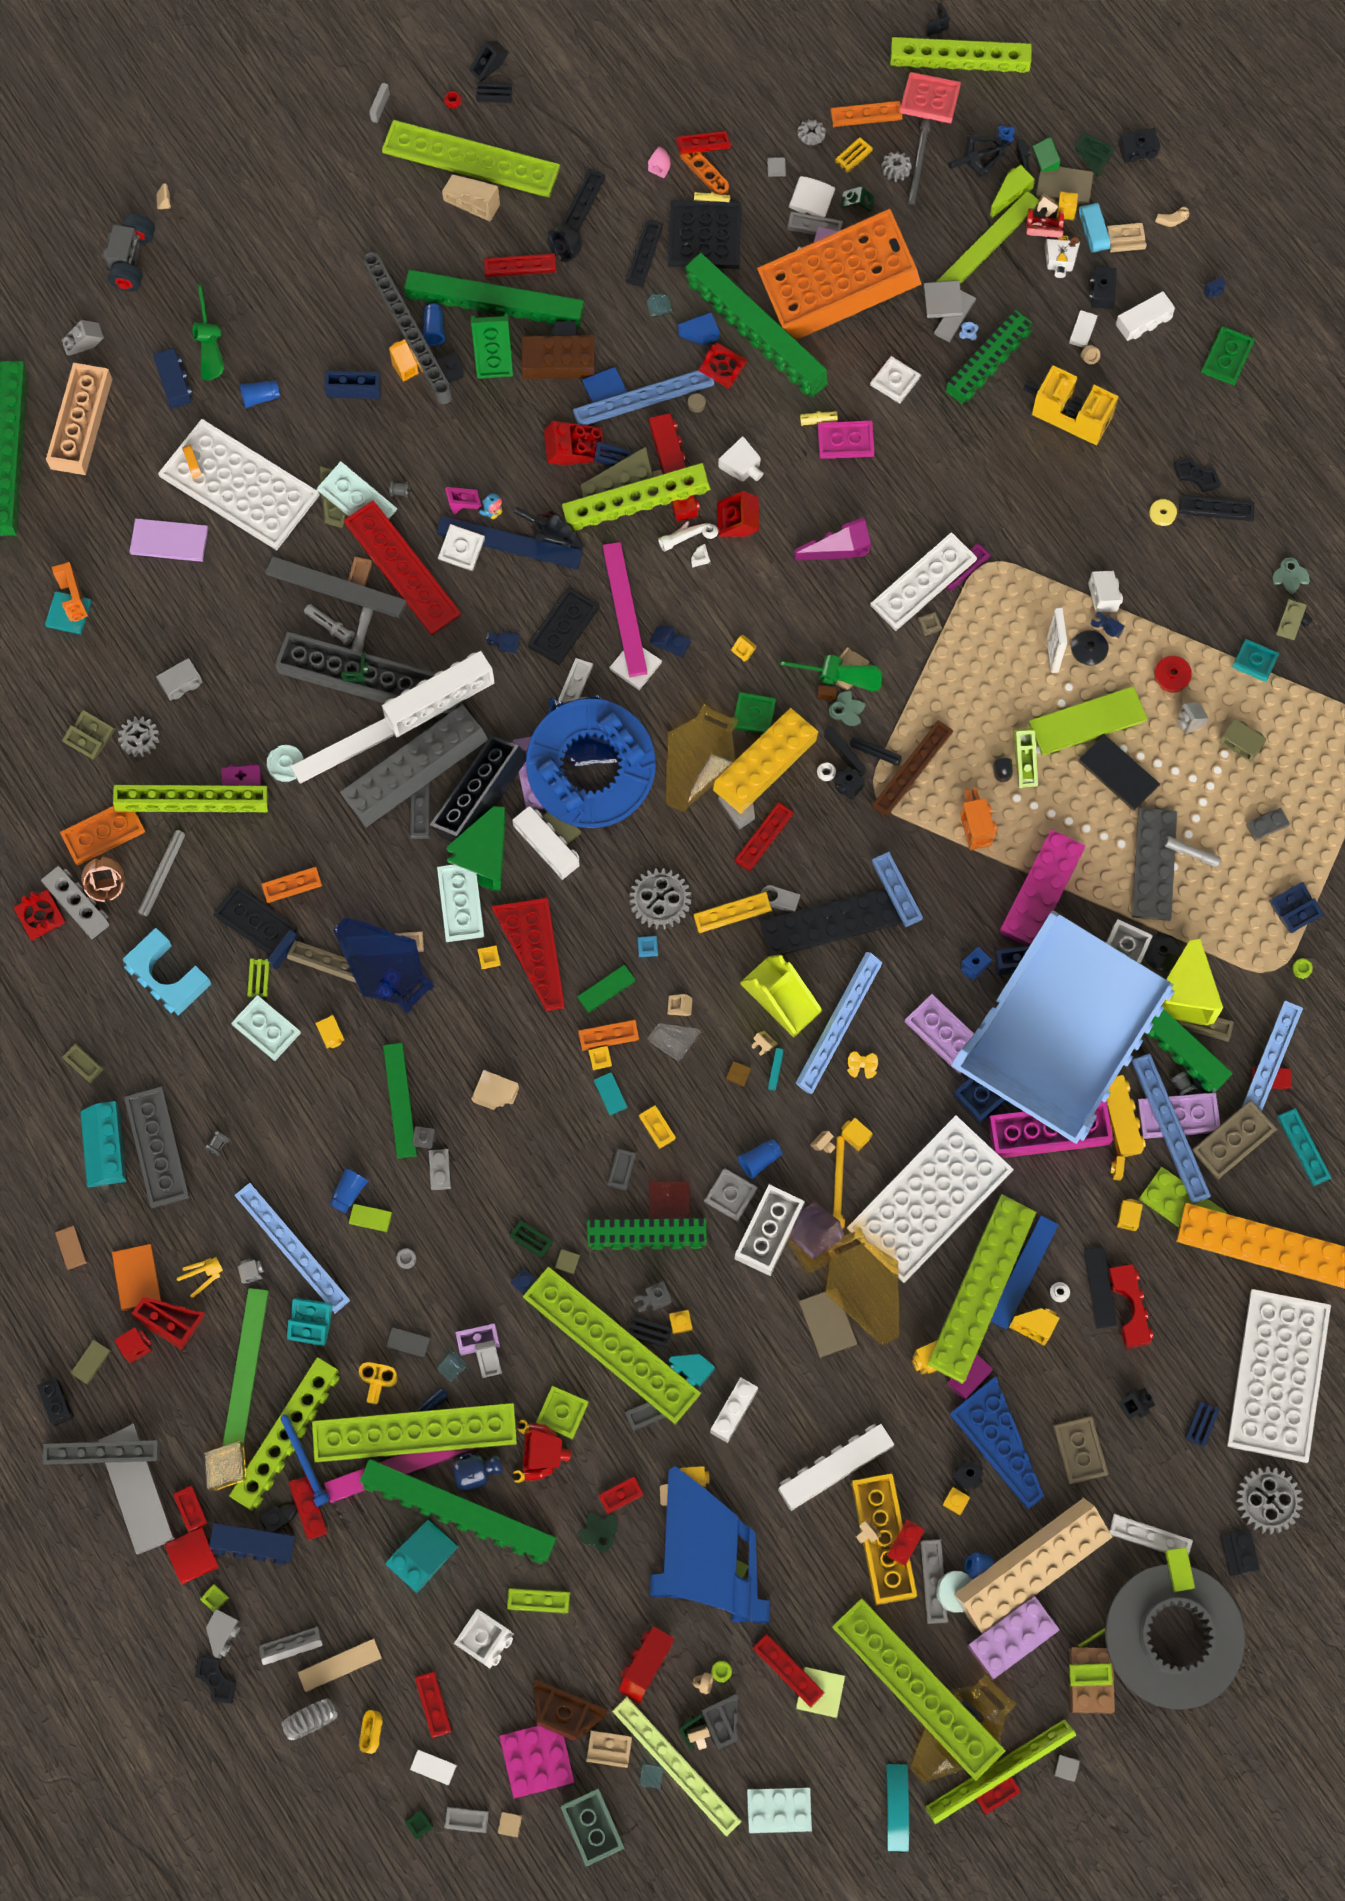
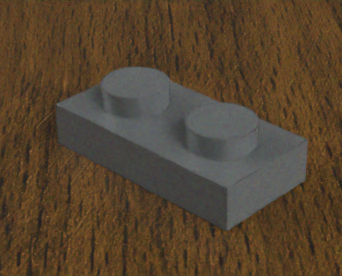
M1282 808L1258 817L1246 824L1254 841L1290 825Z

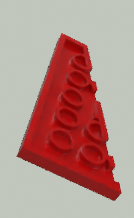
M548 898L491 906L545 1011L564 1009Z

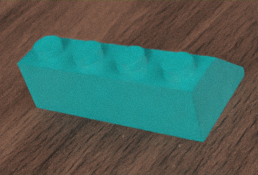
M116 1101L98 1103L80 1111L87 1187L127 1182L119 1105Z

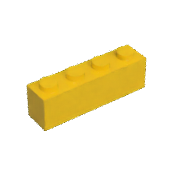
M1124 1075L1116 1076L1108 1089L1111 1093L1105 1101L1107 1102L1116 1152L1120 1157L1138 1155L1144 1150L1145 1140L1143 1136H1140L1138 1130L1140 1129V1122L1138 1117L1134 1115V1100L1129 1097L1130 1085L1128 1080L1124 1079Z

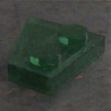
M1084 132L1076 144L1075 150L1091 171L1094 172V175L1099 177L1113 155L1115 148Z

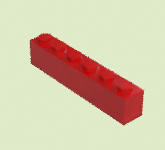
M670 413L649 418V427L662 473L667 474L687 468L684 463L686 462L685 452L680 449V446H682L681 437L676 435L675 431L678 430L676 420H672ZM675 486L670 487L668 490H674ZM694 495L684 500L671 501L676 522L697 518V510H700L698 499H694Z

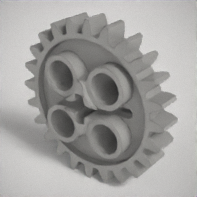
M655 868L654 874L648 870V876L646 877L641 874L642 881L636 879L635 884L637 886L631 887V890L635 892L629 894L630 898H632L630 905L634 906L632 907V912H637L635 915L636 919L642 917L641 924L648 921L649 928L652 924H655L656 929L659 928V925L666 929V924L668 923L673 927V921L680 923L679 916L682 918L686 917L683 911L689 912L687 905L691 904V900L688 899L691 897V892H686L689 890V885H684L685 879L679 880V874L672 876V870L668 874L665 873V868L662 869L661 873ZM660 883H664L667 885V887L664 889H659L657 885ZM645 894H649L652 896V898L650 900H644L642 896ZM672 897H676L679 901L676 903L669 902V899ZM660 908L664 912L658 915L654 913V910Z
M1266 1467L1264 1473L1261 1468H1258L1257 1475L1251 1471L1249 1473L1251 1479L1245 1476L1243 1479L1246 1484L1240 1483L1238 1485L1243 1490L1236 1492L1241 1498L1235 1500V1502L1242 1505L1237 1511H1244L1241 1519L1247 1517L1246 1525L1254 1523L1253 1530L1261 1527V1533L1268 1529L1269 1534H1273L1274 1528L1280 1533L1282 1532L1281 1526L1285 1530L1289 1529L1288 1523L1292 1525L1296 1523L1292 1517H1300L1296 1510L1303 1508L1297 1505L1303 1501L1302 1498L1297 1497L1301 1490L1294 1489L1298 1483L1291 1484L1292 1476L1285 1478V1471L1278 1474L1277 1468L1270 1472L1269 1467ZM1265 1481L1271 1482L1273 1486L1272 1491H1267L1264 1488ZM1258 1487L1260 1492H1257L1255 1488ZM1280 1495H1284L1285 1497H1287V1505H1282L1280 1503ZM1251 1496L1258 1497V1506H1255L1251 1503ZM1272 1497L1271 1503L1268 1505L1266 1503L1267 1498ZM1277 1508L1281 1509L1283 1511V1514H1281ZM1267 1510L1273 1511L1275 1515L1274 1520H1269L1266 1517Z

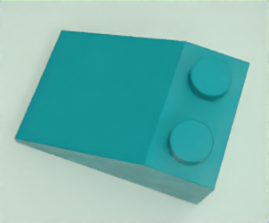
M427 1520L393 1554L385 1565L418 1594L458 1546L433 1523Z

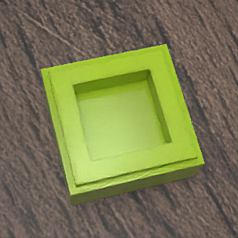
M215 1584L200 1598L213 1612L216 1609L219 1610L229 1599Z

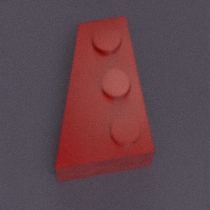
M146 1297L140 1300L132 1312V1319L180 1350H183L205 1318V1312H197Z
M654 1626L650 1632L646 1631L640 1641L643 1643L640 1649L636 1648L631 1657L634 1661L631 1666L626 1665L621 1674L624 1678L618 1692L640 1704L675 1638Z

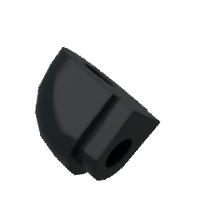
M1001 758L995 760L992 765L995 779L999 782L1009 781L1013 775L1012 759Z

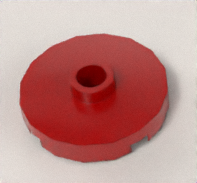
M1167 656L1161 659L1154 671L1156 683L1164 691L1171 693L1180 692L1186 688L1192 677L1190 665L1178 656ZM1171 671H1175L1177 674L1173 675Z

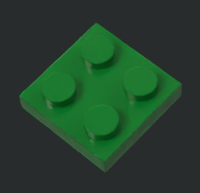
M739 692L732 729L764 734L771 727L776 699Z

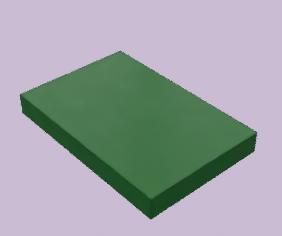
M1221 326L1201 373L1235 386L1255 339Z

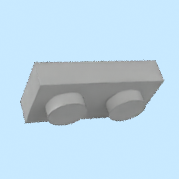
M429 1150L431 1190L451 1189L449 1150Z

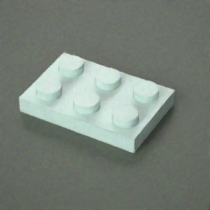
M258 995L231 1023L232 1026L274 1061L301 1034L300 1030Z
M810 1788L747 1790L749 1833L812 1831Z

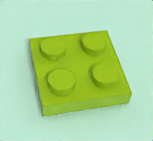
M552 1386L536 1424L547 1425L554 1432L573 1440L589 1401Z

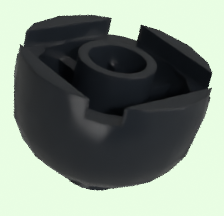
M560 225L548 232L550 234V237L547 238L549 248L553 254L555 253V256L559 254L563 258L560 261L567 263L579 254L582 248V240L577 230L569 225Z

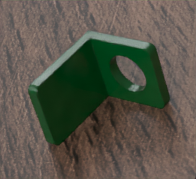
M863 186L843 192L841 207L845 208L860 204L870 212L872 211L874 196ZM865 195H866V196L868 197V199H869V204H868V205L866 204L865 199H864V198H865Z
M362 652L360 672H342L343 681L365 682V674L369 673V662H366L365 652Z
M702 1714L696 1718L693 1715L682 1722L684 1726L678 1729L691 1751L694 1748L683 1731L702 1719Z

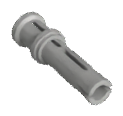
M312 604L305 608L304 613L330 631V635L341 640L343 645L348 646L353 641L355 632L343 627L341 622H335Z

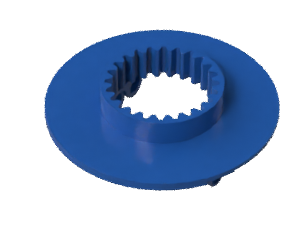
M601 699L576 700L553 710L541 721L534 731L526 756L528 781L538 802L558 820L581 828L606 827L630 816L647 797L654 780L656 767L652 741L640 721L623 707ZM586 734L590 738L594 734L597 739L604 737V742L609 740V746L615 747L614 752L619 753L617 759L621 760L618 763V767L621 769L617 770L619 776L614 777L615 783L610 782L609 789L604 787L603 792L597 790L596 794H593L592 791L585 794V790L578 792V787H574L572 782H569L567 776L564 775V769L560 768L564 763L561 759L565 757L562 752L568 751L567 745L572 746V740L577 742L579 736L585 739Z

